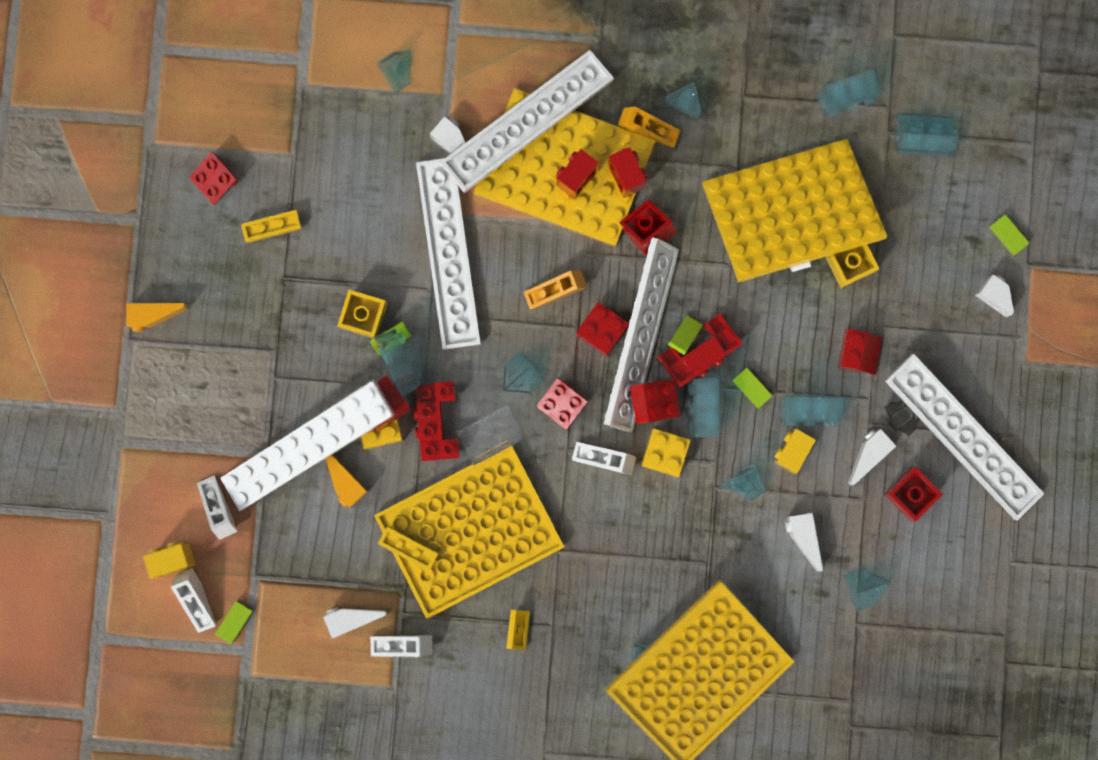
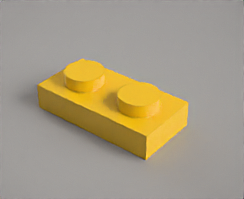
M511 609L507 649L526 650L530 611Z

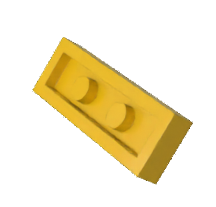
M297 210L241 224L246 243L302 229Z
M388 526L378 542L379 545L428 571L431 570L439 553Z

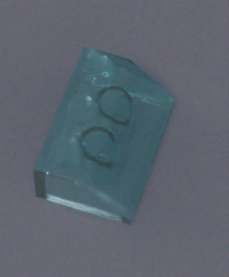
M874 68L822 86L816 95V99L823 117L829 115L831 118L839 115L840 111L846 109L847 111L857 109L860 104L864 103L866 106L876 102L875 99L880 95L877 69Z
M897 113L895 130L897 153L920 154L923 156L939 155L941 157L955 155L959 135L954 117Z
M394 329L374 340L400 394L405 398L422 384L419 379L422 377L418 366L413 367L411 361L414 358L410 350L406 351L403 346L406 341L402 333L397 334Z
M719 378L694 379L692 384H689V395H692V403H689V414H692V422H689V434H692V438L719 437Z
M784 397L780 399V422L785 423V426H797V423H804L806 427H815L816 423H823V427H835V423L841 422L844 398Z

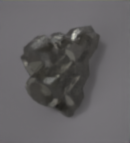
M903 400L897 403L892 401L884 406L890 416L886 421L893 430L897 432L900 429L908 437L916 430L915 425L920 418Z

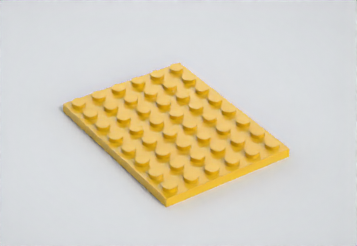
M514 88L505 113L530 94ZM573 111L478 182L474 194L616 247L622 231L619 222L627 217L636 193L623 198L608 167V158L610 155L630 146L632 151L635 150L638 154L640 169H645L655 140ZM582 149L599 162L598 172L573 200L556 186V173L562 166L566 167L568 165V159L574 151L578 152Z
M847 139L702 181L738 283L884 240L887 237Z
M512 444L374 515L383 533L388 526L439 553L431 570L428 571L393 552L426 619L564 548Z
M718 580L608 685L605 691L671 760H693L779 678L794 661L728 588Z

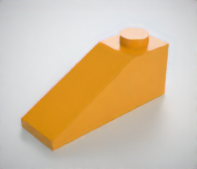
M637 107L624 108L618 126L628 131L653 139L655 142L671 148L675 147L681 131Z
M571 270L525 291L524 295L530 310L581 291L587 288L581 270Z
M126 303V326L134 332H144V328H152L188 310V305L185 303Z
M331 454L325 459L336 494L339 496L337 500L345 508L347 506L352 508L369 491Z

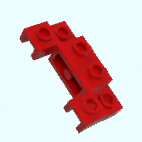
M718 314L703 325L711 338L683 358L672 347L657 356L665 371L672 379L674 378L678 388L697 376L699 378L709 373V367L712 365L718 367L725 362V356L743 344L721 314Z
M454 381L416 385L417 408H414L413 411L414 420L418 419V427H415V437L420 442L421 461L459 459V439L444 440L441 411V402L456 401Z

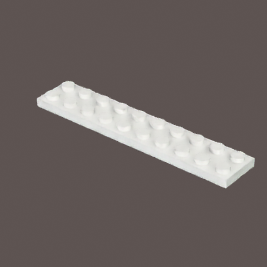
M589 50L443 159L441 165L464 193L610 84L614 78L592 51Z
M443 159L416 162L442 349L447 350L481 345L459 189L457 183L441 165Z
M652 238L648 248L619 367L605 414V425L632 433L635 424L630 386L643 384L646 381L679 249L658 238Z
M911 354L884 380L1014 520L1018 521L1044 495L1040 488L915 354Z
M372 381L220 479L238 511H242L394 416V413L377 383Z

